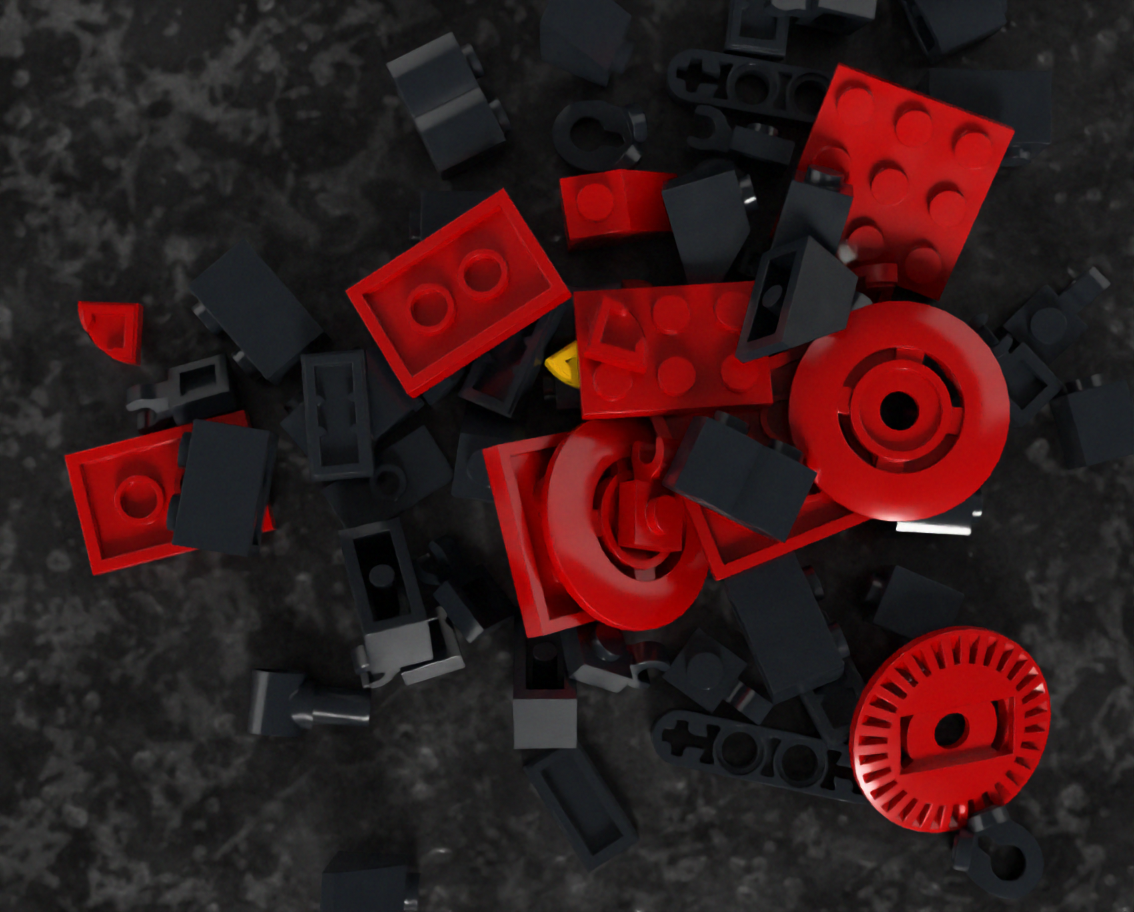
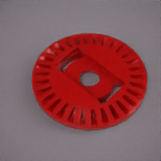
M887 301L870 304L851 311L846 329L815 339L806 349L795 370L788 396V425L791 441L795 448L805 453L801 464L817 473L814 480L817 487L846 509L868 518L884 521L926 519L944 513L964 502L981 487L994 470L1004 449L1010 423V401L1007 384L1001 367L987 344L966 323L950 313L927 304L911 301ZM924 355L938 363L958 392L960 407H952L951 398L944 382L934 371L922 364ZM892 392L908 394L917 405V418L913 425L906 430L891 429L881 418V403ZM838 414L849 415V425L856 440L865 450L876 455L874 466L862 460L848 445L841 431Z
M641 417L593 419L576 426L563 438L555 449L547 466L541 494V523L544 541L551 563L563 586L577 604L593 618L608 626L627 631L659 628L683 615L700 593L709 569L684 504L682 551L663 553L618 546L619 483L634 480V468L631 461L633 444L636 441L656 444L657 437L650 421ZM605 471L609 477H606L596 488L601 475Z
M965 625L934 630L913 639L898 649L879 667L869 680L856 705L850 726V764L862 794L888 820L907 829L930 833L958 830L960 827H967L966 820L971 818V814L992 805H1006L1018 794L1033 774L1045 750L1051 720L1050 695L1040 667L1032 656L1018 643L999 632L984 627ZM997 700L999 708L998 725L996 711L991 701ZM952 713L962 714L965 719V730L959 740L946 746L937 744L935 729L939 721ZM902 747L907 757L900 763Z

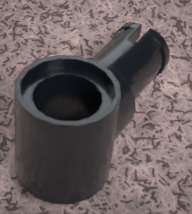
M266 668L252 669L247 732L267 736L293 737L303 735V729H313V724L369 727L372 691L317 686V680L308 679V673L302 671Z

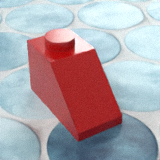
M617 169L559 179V198L568 252L573 253L674 236L661 189L663 181L677 178V173Z

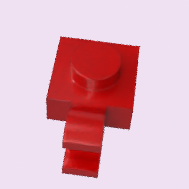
M658 437L656 438V444L641 441L634 442L631 452L634 480L619 483L618 546L663 553L682 551L683 496L661 485L681 444L679 440Z

